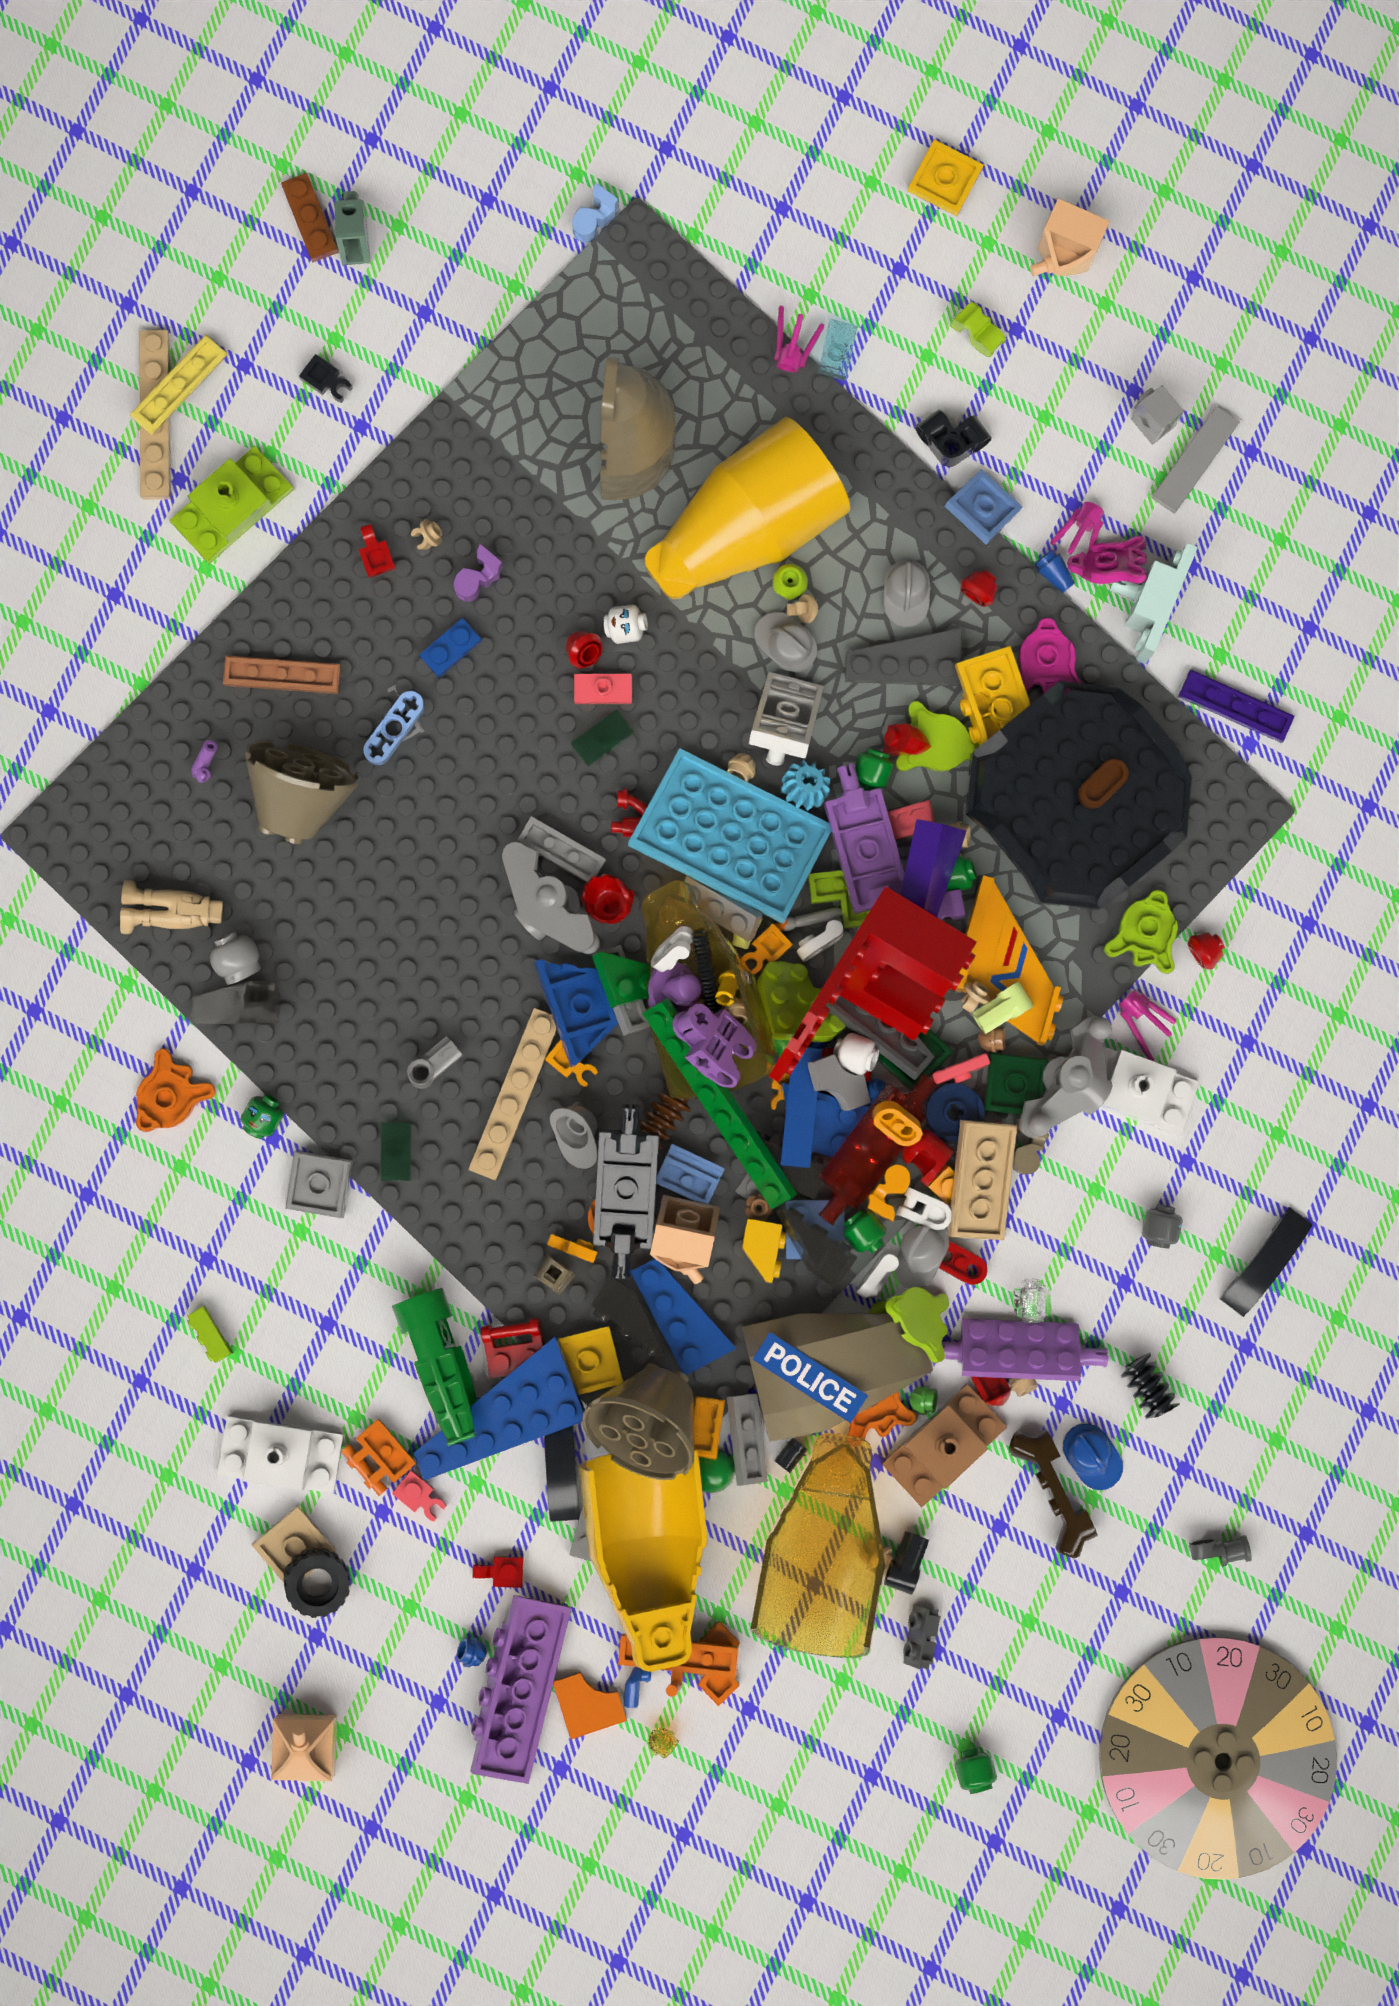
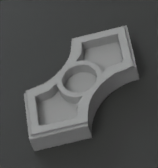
M835 1054L826 1055L807 1063L814 1091L824 1090L831 1093L837 1099L841 1110L850 1111L871 1102L864 1074L852 1075L846 1072L839 1064Z

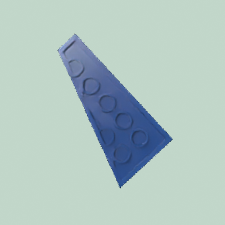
M555 1336L470 1406L476 1437L448 1446L447 1439L441 1430L415 1451L414 1456L423 1480H427L583 1422L585 1408L558 1337Z

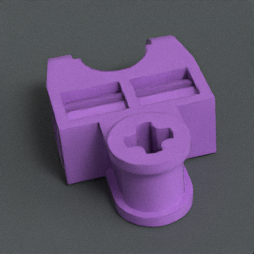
M695 1004L689 1008L688 1012L678 1013L673 1018L672 1025L675 1034L691 1047L685 1058L705 1077L723 1087H735L741 1075L736 1069L737 1065L734 1063L732 1055L735 1054L743 1059L751 1058L757 1049L753 1037L725 1009L713 1014L705 1005ZM740 1044L745 1045L749 1050L744 1049ZM721 1072H723L724 1074H726V1075L729 1076L730 1078L725 1077Z

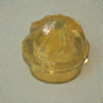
M662 1727L651 1731L648 1744L652 1753L655 1756H661L663 1759L667 1758L679 1743V1740L674 1737L675 1733Z

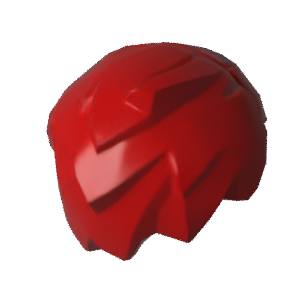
M609 874L595 875L585 883L582 892V902L587 914L592 919L602 924H616L630 914L635 895L634 890L628 888L617 877Z

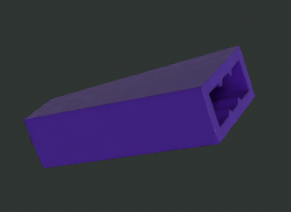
M917 819L900 895L937 917L967 830Z

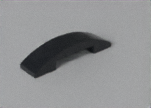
M1288 1207L1272 1228V1233L1242 1273L1236 1276L1220 1300L1244 1317L1275 1281L1313 1225Z
M573 1425L544 1436L550 1522L579 1520Z

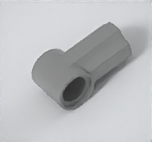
M446 1036L421 1058L411 1062L407 1070L408 1079L415 1088L425 1089L463 1055ZM419 1067H424L429 1071L427 1079L423 1081H417L413 1078V1072Z

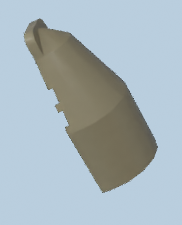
M607 357L601 410V443L607 444V450H601V459L607 460L606 466H601L600 469L602 499L605 500L632 499L654 489L669 472L675 453L676 422L674 403L663 383L648 371L625 363H619V358Z

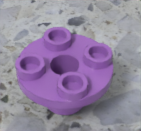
M678 962L671 970L667 969L664 972L654 968L648 985L649 1007L655 1006L668 997L678 1013L688 1012L690 1007L699 1003L702 989L700 988L699 979L687 966Z

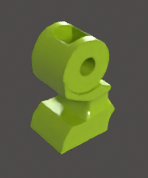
M972 300L953 319L950 325L957 332L966 329L969 332L971 345L986 357H991L994 351L1006 342V337L1002 331L991 323L990 318L982 313L981 307Z

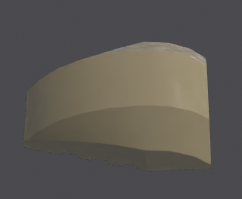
M798 1312L741 1326L769 1442L829 1430L846 1421L752 1360L769 1332L867 1394L868 1397L857 1414L933 1371L931 1360L922 1348L905 1341L901 1336L906 1334L901 1323H894L893 1318L888 1313Z

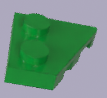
M598 952L592 956L611 1008L649 998L648 985L652 970L654 969L651 965L605 952Z

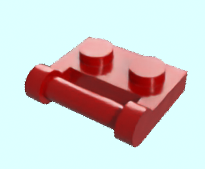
M540 1318L530 1319L526 1323L493 1328L491 1325L481 1326V1338L485 1347L490 1378L508 1376L545 1345ZM525 1334H531L533 1341L502 1346H496L495 1339Z

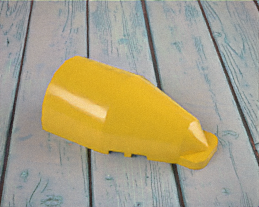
M785 416L712 470L663 540L646 553L645 567L667 597L672 599L683 598L696 588L730 578L732 575L745 571L756 570V568L770 563L775 564L783 561L850 512L848 495L833 466L819 446L798 423Z
M694 1449V1462L686 1475L678 1474L673 1480H657L635 1474L611 1461L613 1457L611 1453L586 1460L579 1466L588 1552L624 1632L631 1642L633 1661L637 1667L647 1672L680 1666L689 1660L692 1653L690 1631L697 1599L695 1590L698 1576H701L702 1571L700 1563L703 1548H706L707 1544L698 1450Z

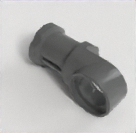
M1246 1535L1240 1536L1238 1540L1229 1542L1208 1539L1189 1544L1192 1560L1218 1557L1222 1567L1227 1566L1229 1562L1244 1559L1246 1562L1252 1561L1251 1549Z

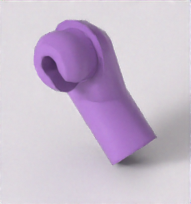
M212 740L204 742L191 768L192 777H196L200 783L206 782L211 777V772L207 768L218 749V745Z

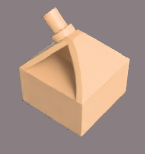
M1058 198L1037 247L1043 259L1039 263L1030 265L1032 276L1034 277L1045 272L1047 274L1053 273L1057 276L1077 275L1087 272L1110 221Z
M663 1195L650 1255L670 1269L681 1271L683 1275H688L694 1284L701 1282L704 1277L698 1268L708 1267L720 1207Z
M277 1714L273 1719L271 1780L332 1781L335 1776L337 1715Z

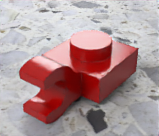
M371 524L361 527L360 530L366 547L358 550L368 578L395 570L396 568L386 540L377 543Z
M494 1556V1565L473 1564L472 1578H493V1587L522 1588L524 1557Z

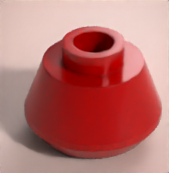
M986 570L981 572L974 571L960 582L961 592L968 599L982 607L990 606L994 603L998 586L995 583L996 578Z
M577 631L571 634L565 645L569 661L576 668H587L594 665L599 660L603 649L602 639L597 634L586 631Z
M1209 932L1192 935L1187 943L1191 954L1203 969H1214L1223 957L1222 950L1225 946L1217 934L1212 936Z

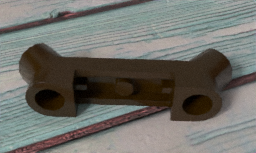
M1046 1429L1035 1435L1022 1431L1014 1433L1008 1449L1010 1455L1036 1464L1039 1471L1035 1474L1036 1479L1042 1490L1048 1489L1052 1498L1048 1500L1049 1506L1055 1517L1060 1515L1063 1521L1055 1546L1056 1551L1074 1559L1080 1557L1084 1543L1097 1537L1098 1534L1087 1510L1080 1509L1074 1512L1054 1471L1051 1461L1061 1456L1053 1439Z

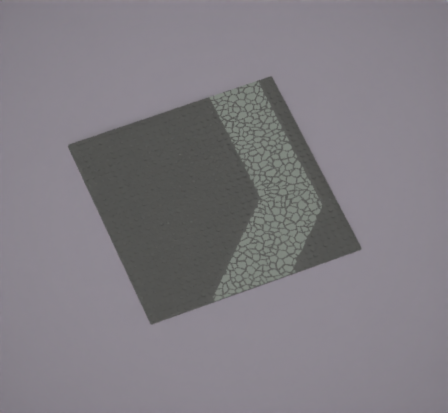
M635 198L2 832L1 839L263 1093L280 1101L278 1106L324 1152L332 1157L353 1160L350 1177L504 1326L526 1323L530 1319L540 1318L545 1345L555 1336L560 1339L610 1326L623 1382L643 1370L649 1363L671 1372H682L631 1272L629 1278L622 1279V1267H620L619 1279L611 1276L613 1252H611L610 1248L594 1245L593 1251L598 1252L595 1262L591 1263L547 1245L551 1234L576 1243L579 1238L593 1244L594 1235L589 1227L588 1212L592 1202L596 1199L598 1165L597 1158V1162L592 1167L587 1169L577 1168L564 1158L551 1127L550 1115L557 1108H568L575 1102H582L583 1106L596 1117L598 1126L594 1138L598 1149L600 1129L620 1130L621 1105L629 1104V1116H631L632 1104L639 1105V1120L647 1122L643 1112L646 1110L654 1113L650 1105L652 1101L662 1103L657 1095L659 1092L669 1094L665 1088L666 1083L685 1095L690 1100L687 1103L691 1108V1112L681 1110L680 1113L684 1121L673 1120L677 1130L666 1129L670 1139L659 1138L663 1148L658 1149L657 1175L672 1144L725 1168L708 1204L720 1207L709 1265L708 1267L698 1268L704 1277L701 1282L694 1284L688 1275H683L681 1271H675L665 1265L663 1266L737 1348L686 1375L689 1379L687 1384L693 1392V1405L695 1404L696 1396L725 1400L724 1417L728 1412L727 1397L745 1395L755 1384L741 1326L798 1312L822 1313L909 1221V1219L896 1214L899 1206H903L907 1196L904 1195L905 1193L887 1194L885 1196V1203L894 1207L895 1217L894 1221L890 1222L875 1214L885 1226L886 1234L882 1238L884 1244L871 1254L868 1250L863 1253H857L844 1238L845 1259H786L785 1242L784 1249L778 1248L776 1260L782 1261L779 1278L773 1277L772 1283L765 1282L742 1249L746 1221L749 1219L745 1213L747 1200L735 1191L748 1174L653 1029L649 1027L623 1036L619 1023L581 1061L584 1065L594 1066L598 1071L597 1075H594L591 1071L583 1072L582 1078L589 1084L587 1087H583L578 1083L576 1074L573 1072L566 1078L548 1062L544 1061L496 1181L468 1170L533 1009L536 1008L552 1015L534 965L536 960L541 959L545 960L546 963L558 965L563 963L570 964L577 968L597 969L592 955L598 951L621 945L627 959L651 965L652 957L658 947L679 927L686 926L694 932L705 931L708 933L707 937L711 947L712 963L715 969L714 976H716L715 980L718 985L717 989L719 988L718 978L721 973L733 970L739 974L741 986L736 990L734 997L742 998L750 987L757 985L759 976L769 963L767 960H764L761 971L756 975H752L751 971L757 966L756 961L749 959L746 963L742 964L741 959L745 954L756 951L752 943L772 924H777L778 921L763 914V920L756 931L754 939L750 942L749 948L744 949L732 945L733 932L678 900L686 878L685 874L629 847L628 842L630 838L623 837V833H611V821H623V817L642 818L641 814L629 805H627V810H624L623 807H617L618 790L627 788L628 794L649 805L680 748L726 772L729 768L728 762L739 753L748 754L756 763L755 775L748 780V783L786 801L788 794L781 793L782 777L793 763L799 765L800 762L805 760L808 766L816 762V769H825L824 777L830 778L828 786L830 792L818 808L813 806L808 811L803 805L799 808L829 823L824 803L840 798L842 793H844L837 768L844 765L847 768L848 764H855L858 754L866 752L867 748L883 752L884 737L888 725L911 724L908 707L912 702L919 701L932 713L955 717L966 727L968 733L969 727H972L970 717L964 716L960 708L959 701L963 699L962 694L964 693L961 683L960 686L845 682L847 651L962 628L961 662L1011 646L1020 672L1018 656L1023 641L1032 634L1042 619H1053L1058 629L1062 631V634L1067 637L1070 643L1072 641L1075 647V672L1083 684L1117 687L1145 707L1180 750L1192 776L1187 838L1131 887L1100 910L1064 905L1038 904L1031 888L1020 871L993 838L965 814L967 793L969 792L970 760H966L946 772L931 771L924 767H916L906 772H900L896 767V760L901 755H889L888 759L893 762L894 766L888 785L885 788H881L887 812L930 800L936 823L948 826L957 823V821H962V824L970 825V845L968 848L962 847L960 853L965 858H971L977 879L973 880V885L970 889L961 891L965 918L952 920L951 917H946L942 921L965 934L980 879L983 875L995 878L996 886L1054 987H1061L1059 995L1064 996L1059 1013L1054 1012L1051 1022L1056 1024L1052 1040H1046V1043L1042 1046L1038 1045L1036 1041L1014 1026L1004 1022L998 1027H1005V1050H997V1053L1048 1059V1062L1056 1057H1064L1072 1049L1071 1028L1089 1016L1102 1017L1150 967L1151 964L1140 967L1135 966L1132 962L1133 953L1131 951H1126L1113 958L1108 957L1104 952V946L1118 934L1120 920L1125 910L1135 902L1146 898L1154 890L1165 892L1168 898V905L1171 908L1170 911L1174 915L1175 920H1177V938L1294 814V808L1075 603L1038 572V569L1001 534L998 533L986 545L944 506L956 493L810 356L807 357L804 368L799 367L796 373L779 369L776 366L778 361L774 360L777 345V326L640 198ZM783 332L784 348L785 344H790L791 339ZM607 357L619 358V363H625L648 371L663 383L674 403L676 422L675 453L669 472L654 489L632 499L605 500L602 499L600 469L601 466H606L607 460L601 459V450H607V444L601 443V410ZM785 416L794 420L809 434L833 466L848 495L850 512L781 562L770 563L758 567L756 570L745 571L732 575L730 578L696 588L680 599L667 597L645 567L646 553L663 540L717 465ZM425 519L436 522L442 530L441 544L436 547L431 546L427 550H419L417 546L423 542L424 537L422 534L418 537L412 536V530L420 528V523ZM369 524L372 526L377 543L386 540L396 568L372 578H368L358 550L366 547L360 528ZM481 544L502 561L503 569L500 572L499 580L492 582L488 588L480 586L479 596L474 601L464 602L456 595L454 580L463 568L475 571L483 570L484 567L478 564L477 549ZM903 560L916 561L924 566L930 579L928 613L922 622L907 628L897 626L891 622L884 609V580L886 572L891 565ZM785 564L798 565L805 571L808 585L804 594L812 595L818 604V613L811 623H803L798 616H790L811 633L817 645V655L814 662L807 669L799 672L787 671L780 667L761 651L754 638L755 626L759 619L773 612L787 614V604H795L802 596L787 600L774 591L773 575L779 567ZM986 570L996 578L995 583L998 588L994 603L990 606L982 607L974 603L960 590L961 580L974 571L981 572ZM788 579V580H787L788 583H792V582H793L792 579ZM636 605L641 613L646 614L648 629L643 631L642 638L636 642L620 644L614 643L611 637L607 638L604 630V616L608 615L609 610L617 606ZM463 618L481 638L482 642L438 678L423 662L419 654ZM577 631L595 633L602 639L603 649L599 660L587 668L574 667L570 663L565 650L568 637ZM225 656L340 664L339 694L224 686ZM768 672L824 686L806 758L785 754L784 763L779 766L767 762L766 757L769 749L749 744ZM574 674H632V704H575ZM396 684V691L400 696L407 691L418 693L424 702V711L418 719L424 732H419L401 742L385 764L373 765L369 763L364 755V745L399 698L395 690L388 693V688ZM1034 685L1027 692L1030 704L1043 695L1041 686ZM413 699L411 702L406 700L410 709L416 710L418 708L415 703L416 699ZM406 710L402 715L399 711L395 713L401 716L406 723L409 722L410 719H407L405 716L407 714ZM391 721L386 726V732L391 736H396L402 731V724L398 721ZM415 725L411 728V730L408 732L406 736L412 734L413 730L416 729ZM380 734L378 736L382 739L380 746L377 748L372 746L370 748L373 753L372 758H375L377 755L382 757L384 755L382 751L383 745L387 742L391 746L393 742L386 740ZM212 740L218 745V749L207 768L211 772V777L206 782L200 783L196 777H192L191 768L204 742ZM273 741V747L287 748V744L291 743L327 753L351 765L349 771L354 775L355 772L360 774V784L320 831L311 839H303L302 844L289 843L285 840V836L278 834L269 835L262 833L258 830L259 823L245 758L246 748L250 743ZM794 801L788 802V803H790V804H792V805L795 806V802H794ZM531 816L605 858L606 863L598 876L603 874L615 876L622 880L628 888L634 890L635 896L631 912L621 922L602 924L590 917L594 933L597 934L600 940L599 948L592 954L578 952L547 935L541 941L537 940L524 928L513 913L516 903L502 860V853L506 845L517 842ZM832 832L810 874L842 870ZM913 836L896 840L904 874ZM538 855L537 871L543 877H556L564 885L576 890L581 898L579 914L588 915L582 902V892L586 882ZM807 878L788 917L794 918L830 908H841L840 901L811 904ZM124 880H132L136 883L137 888L143 891L145 889L182 890L193 892L203 897L210 896V900L223 901L222 924L209 923L208 926L203 925L190 929L145 927L143 924H139L134 927L131 934H121L120 912L122 907L136 910H168V907L144 906V904L122 905ZM842 916L839 917V918L833 919V920L840 921V922L842 923V925H843ZM832 920L795 927L790 931H781L793 946L777 961L802 964L808 971V977L813 987L822 989L860 927L843 929L844 933L840 941L804 962L797 953V950L800 948L798 943L809 935L813 934L816 937L826 931L827 923ZM236 932L237 936H249L256 943L259 950L258 962L261 970L243 980L227 985L224 977L218 976L213 970L210 963L211 950L216 947L214 941L229 933ZM691 943L689 956L686 959H678L677 962L687 966L699 979L700 975H698L699 971L696 966L697 958H695L694 945ZM950 988L944 996L946 1001L938 1014L932 1012L930 1015L934 1021L929 1029L953 1050L951 1056L935 1072L984 1053L987 1054L989 1059V1053H992L981 1047L978 1041L981 1029L972 1013L962 1008L963 1003L961 1000L965 993L953 991ZM702 992L700 994L698 1004H703L705 1002L703 1001L704 997L702 996ZM649 998L642 1000L646 1011L650 1009L648 1004ZM979 1003L973 1012H975L978 1008H980L983 1005ZM745 1023L743 1026L755 1040L757 1049L749 1059L740 1058L735 1054L732 1055L733 1061L737 1065L736 1069L740 1072L741 1077L735 1087L727 1088L768 1148V1143L775 1133L784 1132L786 1117L785 1100H779L775 1110L770 1108V1100L778 1090L770 1087L772 1078L768 1076L773 1070L777 1058L765 1044V1039L768 1036L766 1033L767 1029H757ZM846 1026L840 1034L828 1042L824 1049L835 1047L839 1039H844L849 1033L854 1032ZM558 1030L555 1034L548 1054L561 1040ZM447 1036L463 1056L438 1076L429 1087L425 1089L415 1088L408 1079V1066L411 1062L421 1058ZM740 1044L741 1047H743L744 1049L749 1050L745 1045ZM877 1061L874 1069L871 1071L872 1075H870V1078L885 1081L891 1092L889 1101L898 1103L917 1118L922 1130L932 1131L926 1121V1105L934 1092L944 1085L955 1083L954 1079L933 1087L929 1077L912 1094ZM988 1066L971 1072L972 1078L959 1083L968 1086L982 1099L983 1105ZM419 1067L413 1072V1078L417 1081H423L429 1075V1071L424 1067ZM721 1072L725 1077L730 1078L729 1076ZM818 1091V1093L830 1096L829 1092L827 1091ZM955 1104L951 1105V1110L947 1111V1116H951L953 1121H958V1116L963 1115L962 1109H957ZM985 1111L984 1122H995L996 1120L1003 1122L1009 1114ZM879 1129L849 1162L812 1152L810 1168L780 1166L797 1192V1195L790 1200H844V1222L860 1209L863 1212L869 1211L866 1209L868 1203L867 1196L878 1184H884V1172L893 1165H902L908 1169L910 1173L909 1188L930 1197L934 1195L920 1181L922 1179V1172L914 1164L909 1163L907 1165L903 1160V1146L897 1144ZM942 1139L954 1151L945 1164L955 1171L958 1142H949ZM656 1184L653 1238L663 1195L690 1200ZM917 1201L913 1212L917 1213L924 1204ZM785 1203L775 1207L772 1215L768 1216V1219L764 1221L781 1224V1231L784 1232ZM760 1206L759 1208L756 1207V1209L760 1211L762 1209V1206ZM639 1248L631 1253L630 1271L655 1259L650 1255L651 1249ZM549 1254L575 1273V1276L561 1295L534 1277V1274ZM531 1334L516 1336L521 1342L533 1341ZM616 1386L580 1394V1398L588 1406L592 1401Z

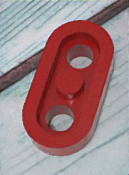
M949 1242L947 1251L950 1252L951 1259L948 1262L942 1260L939 1269L968 1285L981 1283L986 1278L988 1272L985 1261L964 1248ZM969 1265H974L977 1268V1273L974 1276H970L967 1273Z

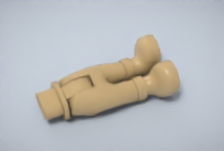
M124 880L122 905L144 904V906L168 907V910H136L122 907L120 912L121 934H131L134 927L139 924H143L145 927L155 926L166 929H190L203 925L208 926L209 923L222 924L223 901L210 900V896L203 897L196 893L182 890L145 889L143 891L137 888L136 883L132 880Z

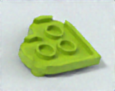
M784 961L769 962L757 980V990L769 1039L791 1040L821 989L813 987L808 977V971L802 964H792ZM828 1013L811 1042L831 1041L841 1033L846 1025L835 1015Z

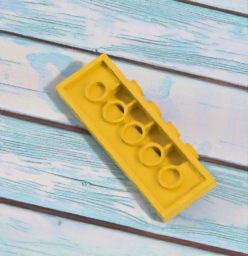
M1011 646L955 664L964 691L962 694L963 699L959 701L960 708L964 716L970 717L972 727H969V734L974 744L978 743L980 747L1031 704Z

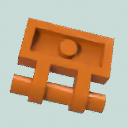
M377 1419L356 1438L363 1446L360 1451L356 1452L350 1444L341 1451L348 1461L346 1463L350 1468H355L365 1481L363 1483L367 1488H372L378 1496L388 1489L381 1481L385 1475L395 1483L417 1464L380 1419ZM368 1455L380 1466L375 1473L363 1460Z

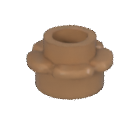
M761 1193L757 1196L751 1195L746 1201L745 1213L749 1219L766 1221L768 1216H771L774 1209L770 1208ZM757 1205L762 1206L760 1211L756 1209Z

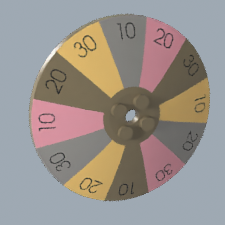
M1202 1637L1176 1643L1153 1654L1142 1662L1122 1683L1112 1699L1102 1726L1099 1763L1104 1791L1113 1813L1126 1833L1147 1854L1163 1865L1191 1876L1206 1879H1235L1270 1869L1295 1853L1308 1840L1322 1820L1330 1803L1336 1778L1337 1752L1333 1728L1327 1711L1314 1688L1295 1667L1274 1652L1248 1641L1229 1637ZM1220 1753H1227L1230 1757V1763L1225 1769H1218L1215 1765V1758Z

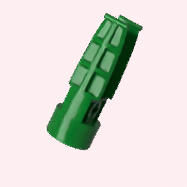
M439 1288L392 1305L401 1334L409 1333L418 1361L414 1362L417 1374L436 1420L447 1439V1445L451 1446L476 1437L470 1406L477 1401V1397L462 1347H456L447 1322V1318L453 1315L444 1289Z

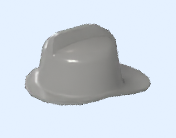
M898 561L891 565L886 572L884 580L885 613L889 620L897 626L905 628L916 626L923 621L928 613L930 602L929 574L924 566L916 561Z
M773 612L759 619L755 626L754 638L757 646L783 669L799 672L807 669L814 662L817 655L816 641L811 633L792 617L787 616L785 613Z
M575 1102L568 1108L561 1107L555 1109L550 1115V1123L564 1158L577 1168L587 1169L592 1167L598 1158V1149L594 1138L598 1126L596 1117L583 1106L582 1102Z
M919 1225L904 1234L901 1241V1249L897 1255L899 1265L895 1270L899 1283L904 1287L923 1288L932 1281L949 1248V1237L944 1229L934 1230L924 1225Z

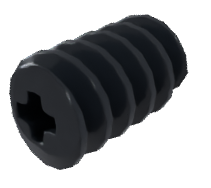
M1147 1353L1125 1366L1126 1370L1121 1374L1122 1378L1132 1377V1380L1127 1385L1128 1388H1138L1133 1397L1144 1398L1139 1408H1150V1411L1145 1415L1146 1419L1157 1418L1180 1405V1403L1170 1404L1175 1398L1174 1393H1164L1169 1388L1168 1382L1158 1383L1163 1377L1162 1372L1152 1373L1157 1367V1363H1146L1151 1357V1353Z

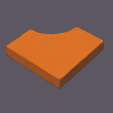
M581 1672L554 1680V1689L570 1739L627 1721L618 1691L604 1692L595 1689L586 1682Z

